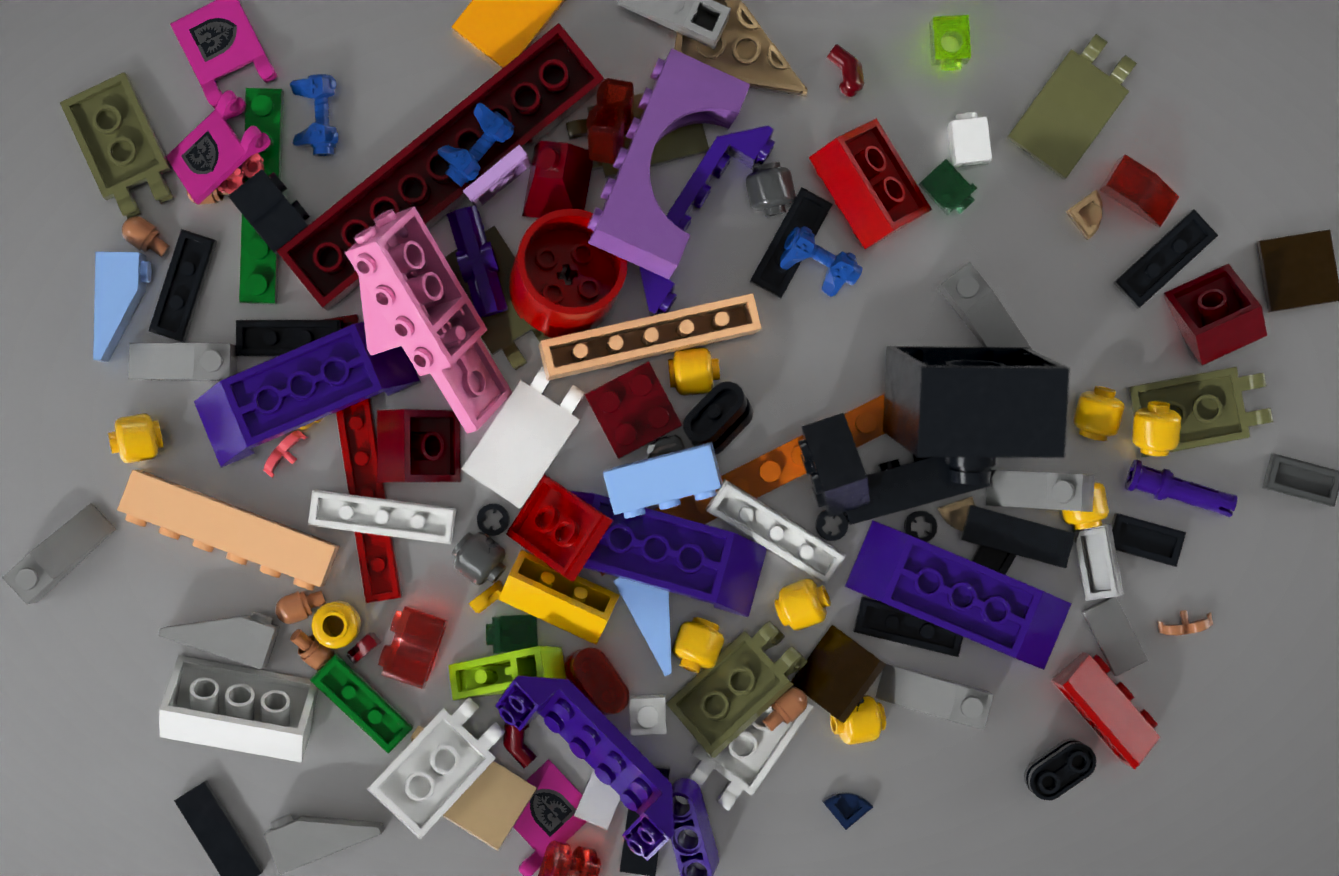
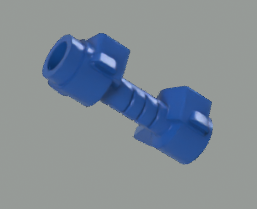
M326 74L310 75L307 79L293 80L290 83V87L294 95L314 99L316 120L315 123H312L304 131L295 135L292 142L293 145L300 147L311 146L313 156L335 155L334 148H336L339 137L336 127L330 126L328 98L335 94L336 80L332 75Z
M482 103L476 105L474 115L484 133L471 149L467 151L466 149L454 148L448 145L438 149V154L450 164L445 174L460 187L478 176L481 170L478 162L488 149L491 148L493 143L496 141L503 143L514 133L513 129L515 127L497 111L492 112Z
M805 226L801 228L795 227L790 232L784 244L786 250L780 257V267L785 270L809 257L828 267L822 284V291L830 297L835 296L844 283H848L851 286L854 285L863 270L856 262L854 254L842 251L838 255H834L816 245L815 235L811 229Z

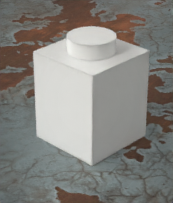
M977 112L955 115L956 120L951 121L947 126L952 168L988 164L992 160L987 117L978 118Z
M665 694L630 695V736L667 734Z

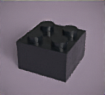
M844 413L802 426L804 440L798 441L805 472L807 476L810 475L813 484L812 490L818 507L825 506L828 516L832 517L871 504L868 478Z

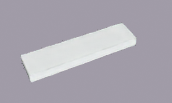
M726 479L723 480L722 487L716 491L717 495L713 496L706 507V511L825 585L829 583L846 557V554Z
M312 490L308 526L452 544L457 508Z

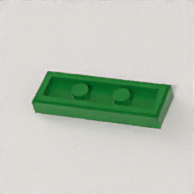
M337 653L310 678V681L388 754L413 729V725Z

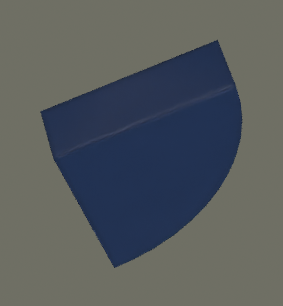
M853 793L833 794L822 801L845 830L873 808L869 801Z

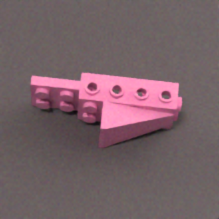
M415 206L394 213L393 209L385 211L374 219L376 224L374 227H369L354 237L356 243L345 252L359 276L367 350L370 355H374L402 346L419 376L431 373L466 433L478 431L512 394L510 387L480 338L488 329Z

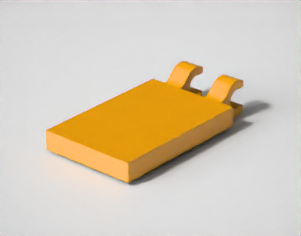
M472 0L452 25V29L501 68H504L533 43L566 0Z

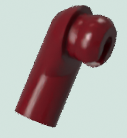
M836 44L826 58L842 70L843 81L839 85L841 93L847 97H853L864 86L862 64L857 58Z
M505 722L503 745L515 760L525 768L537 757L524 743V731L530 726V723L519 731L515 726Z

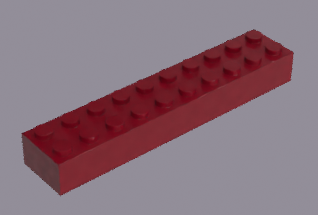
M558 23L277 251L320 306L330 310L360 285L358 273L345 252L356 243L354 237L358 233L376 225L374 219L390 209L397 213L415 206L425 225L430 229L467 199L463 192L466 187L514 148L520 145L526 151L606 86L604 77L560 23ZM482 103L492 112L497 111L515 127L513 129L514 133L503 143L499 141L493 143L491 148L488 149L478 162L481 167L478 176L460 187L445 174L450 164L438 154V149L445 145L466 149L467 151L471 149L484 133L474 115L476 105Z

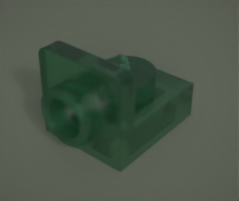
M947 159L918 184L947 216L954 209L958 214H961L975 201L971 194L977 187L973 183L970 185Z
M530 614L493 616L492 624H486L487 646L493 645V654L538 646L537 617Z

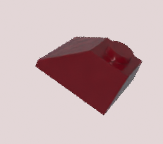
M539 141L534 146L522 216L539 219L549 212L560 209L585 210L595 152L570 143Z

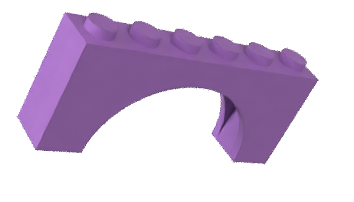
M672 48L666 59L658 58L650 76L651 79L656 80L653 89L646 87L638 104V108L643 109L640 119L633 118L625 136L631 139L627 149L624 147L620 148L613 164L614 168L619 169L615 179L608 177L600 195L601 198L606 200L602 210L597 207L595 208L587 228L593 230L588 242L589 244L667 279H670L678 267L690 234L672 223L663 213L655 199L650 181V161L654 146L670 132L686 125L706 123L729 129L738 116L750 84Z

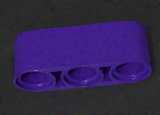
M689 778L678 779L672 784L674 835L670 839L680 876H713L719 864V855L702 791L695 781ZM675 796L684 797L689 804L680 803ZM685 829L694 831L698 837L689 836L685 833ZM693 863L702 864L706 867V870L698 869Z

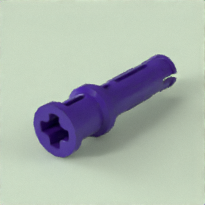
M1137 459L1132 462L1126 477V490L1133 491L1137 489L1153 494L1154 499L1165 500L1168 497L1217 512L1227 517L1233 515L1232 511H1235L1237 505V495L1228 494L1174 477V474L1169 469L1164 468L1162 471L1142 465V461Z

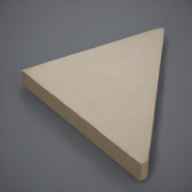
M714 0L731 8L730 18L715 49L677 32L674 50L750 84L749 88L801 96L807 95L808 89L800 81L775 44L771 42L760 27V24L741 0Z

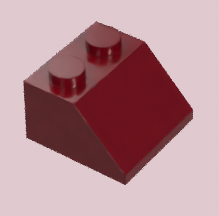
M1229 263L1164 293L1165 300L1186 345L1201 365L1267 336L1261 304Z
M420 409L377 410V482H461L460 421L454 411Z

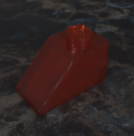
M1126 154L1116 161L1099 191L1159 228L1179 198L1156 173Z

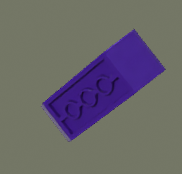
M763 126L717 136L667 213L668 219L686 232L692 219L688 215L693 207L700 210L707 200L712 188L708 184L713 176L717 179L721 178L730 163L731 156L751 169L756 162L761 165L764 164L774 148L775 141L771 139L774 129L769 126ZM639 266L649 315H658L659 312L667 313L677 298V295L673 293L675 283Z
M360 322L223 379L197 398L194 404L219 465L222 468L255 454L253 448L382 392L390 396L421 383L402 346L370 355L367 350L364 322Z
M571 491L613 520L585 563L584 568L712 603L714 608L749 617L767 548L734 532L645 508L646 513L643 515L625 519L623 513L614 515L609 497L595 493Z
M873 520L845 584V587L1043 670L1046 667L1072 604Z
M517 676L495 705L502 719L507 724L515 726L521 731L540 714L544 718L546 726L552 732L559 733L565 739L573 754L580 759H584L594 769L597 778L602 783L610 785L620 795L622 803L640 816L622 836L627 840V845L635 854L643 856L648 861L674 835L672 784L569 679Z

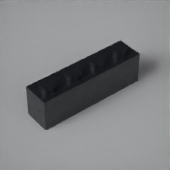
M912 455L914 462L900 465L899 459L878 464V472L867 474L871 504L847 511L845 514L848 524L852 525L990 486V483L961 484L952 482L949 477V467L951 465L945 463V457H916Z

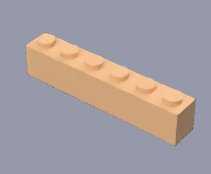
M752 293L542 340L539 344V350L546 380L548 381L756 334L762 328L754 294Z
M132 470L117 511L127 514L125 520L142 527H145L147 522L160 526L158 533L177 540H179L180 535L194 539L192 543L194 547L208 552H213L214 547L228 552L226 555L228 560L242 565H246L248 560L261 565L259 571L276 578H280L281 573L295 578L293 584L311 591L314 590L315 586H325L340 547L332 542L142 470Z

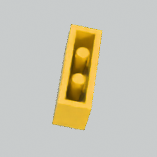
M521 549L498 600L597 645L620 595L580 576H577L575 581L572 582L538 557Z

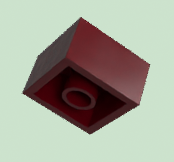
M649 361L585 394L618 459L682 427V423Z

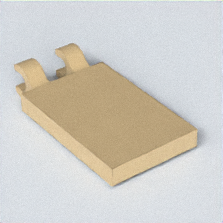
M418 725L414 733L410 737L412 739L411 741H413L424 728ZM493 761L445 812L443 817L499 851L537 788Z

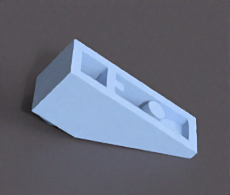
M95 252L93 360L109 362L146 291V283L151 281V262L146 261V255L142 253Z
M620 577L614 579L617 589L665 676L671 674L669 591Z

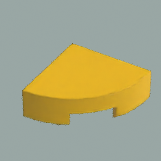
M498 580L473 599L469 605L476 613L482 612L499 599L504 587L503 583Z

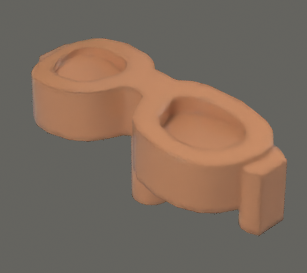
M1187 610L1180 611L1182 621L1180 625H1163V622L1157 621L1159 633L1165 635L1197 633L1213 625L1211 612L1206 614V618L1189 623Z

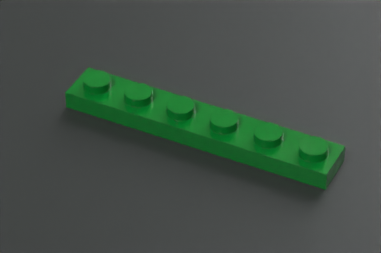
M246 88L244 133L250 126H256L261 133L264 132L269 136L271 140L269 147L259 152V154L264 158V172L268 176L275 172L281 180L284 91L282 89ZM242 214L239 303L277 304L279 254L276 255Z

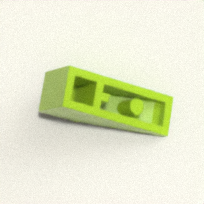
M536 646L448 665L452 698L455 701L464 700L468 697L471 699L504 694L517 676L566 679L562 647Z

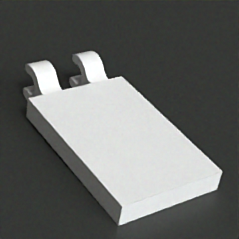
M543 366L531 385L520 380L461 468V470L519 509H522L581 421L573 415V412L586 394L573 385L559 406L543 395L552 381L546 380Z
M469 697L452 715L443 708L367 789L419 839L432 828L496 759L488 750L500 739L505 731L494 722L478 740L462 726L479 708Z
M808 703L805 711L789 724L782 722L773 731H770L762 722L773 711L769 707L715 758L711 757L699 743L692 754L701 761L688 778L695 781L701 788L714 769L730 780L716 799L718 804L729 811L743 790L751 796L754 794L813 709V706Z

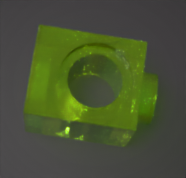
M969 15L932 17L929 22L931 66L941 65L942 71L962 69V64H967L971 59ZM945 36L956 38L959 43V50L956 52L946 51L941 45V38Z

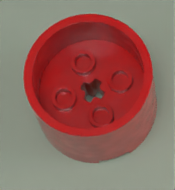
M560 209L549 212L532 223L521 239L510 273L509 294L518 316L533 328L545 333L544 336L555 338L597 328L609 315L624 284L628 261L588 243L593 230L587 228L593 215L591 212L580 209ZM560 275H565L566 280L571 281V284L566 285L563 279H559Z

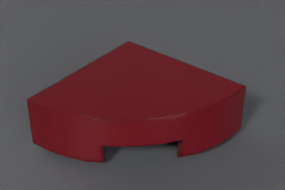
M370 632L347 652L346 656L355 665L382 641L374 632Z

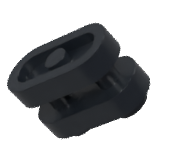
M729 381L717 384L687 414L683 422V429L693 446L712 442L715 455H717L751 422L753 408L738 384Z
M1064 740L1027 766L1024 773L1025 784L1038 798L1054 800L1093 773L1096 767V756L1090 747L1079 740Z

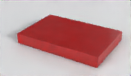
M544 474L506 535L559 574L574 582L613 520Z

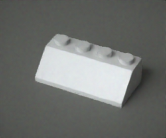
M178 655L159 708L160 737L302 763L311 733L318 688L309 678Z

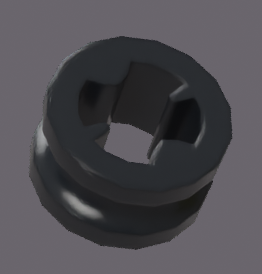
M488 504L480 509L477 515L479 529L489 536L503 533L510 523L508 511L499 504ZM493 509V513H496L498 510L502 514L503 518L499 520L501 525L499 529L493 530V526H490V529L485 526L484 521L488 519L486 515L488 510Z
M827 510L822 511L815 522L817 533L828 541L841 539L848 530L846 516L843 513L832 516L833 519L838 516L841 520V523L837 526L839 532L831 535L832 532L829 531L826 534L822 527L826 524L824 518L828 513Z
M926 511L912 512L904 521L905 533L925 542H929L937 533L936 519ZM923 516V521L930 523V531H924L926 534L924 537H918L917 531H911V523H917L916 517Z

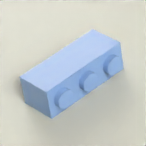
M712 442L608 468L603 472L614 515L623 513L625 519L645 514V507L659 504L660 510L681 505L680 498L694 495L697 501L716 496V489L721 488L723 485Z

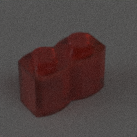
M607 78L600 84L596 94L597 104L591 109L587 117L589 160L614 164L620 148H625V136L635 117L634 87L632 82Z
M405 606L403 612L396 611L390 627V631L395 632L391 646H384L378 665L383 667L381 675L421 689L425 688L448 620L410 606Z

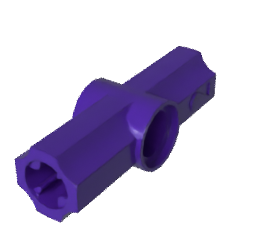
M477 206L464 207L448 213V221L458 250L455 252L464 282L468 283L473 305L480 318L493 316L508 310L497 274L500 272L491 242L487 241L484 225Z

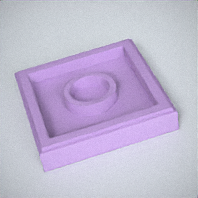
M518 145L463 190L464 194L479 209L531 167V161L527 153Z

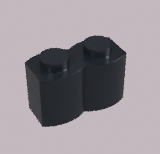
M261 169L228 197L269 248L278 255L277 251L308 226L305 221L310 215L297 200L291 204L282 193L288 188L275 172L268 176Z

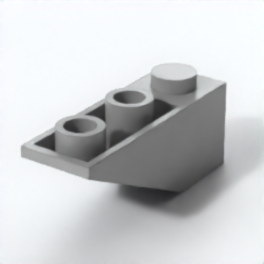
M618 0L617 2L618 5L713 49L717 46L731 12V8L714 0Z

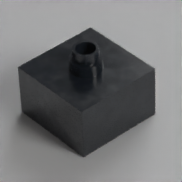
M887 346L883 432L916 457H945V463L951 465L949 467L950 481L961 484L989 483L992 471L990 467L997 465V458H1065L1070 368L1027 347Z

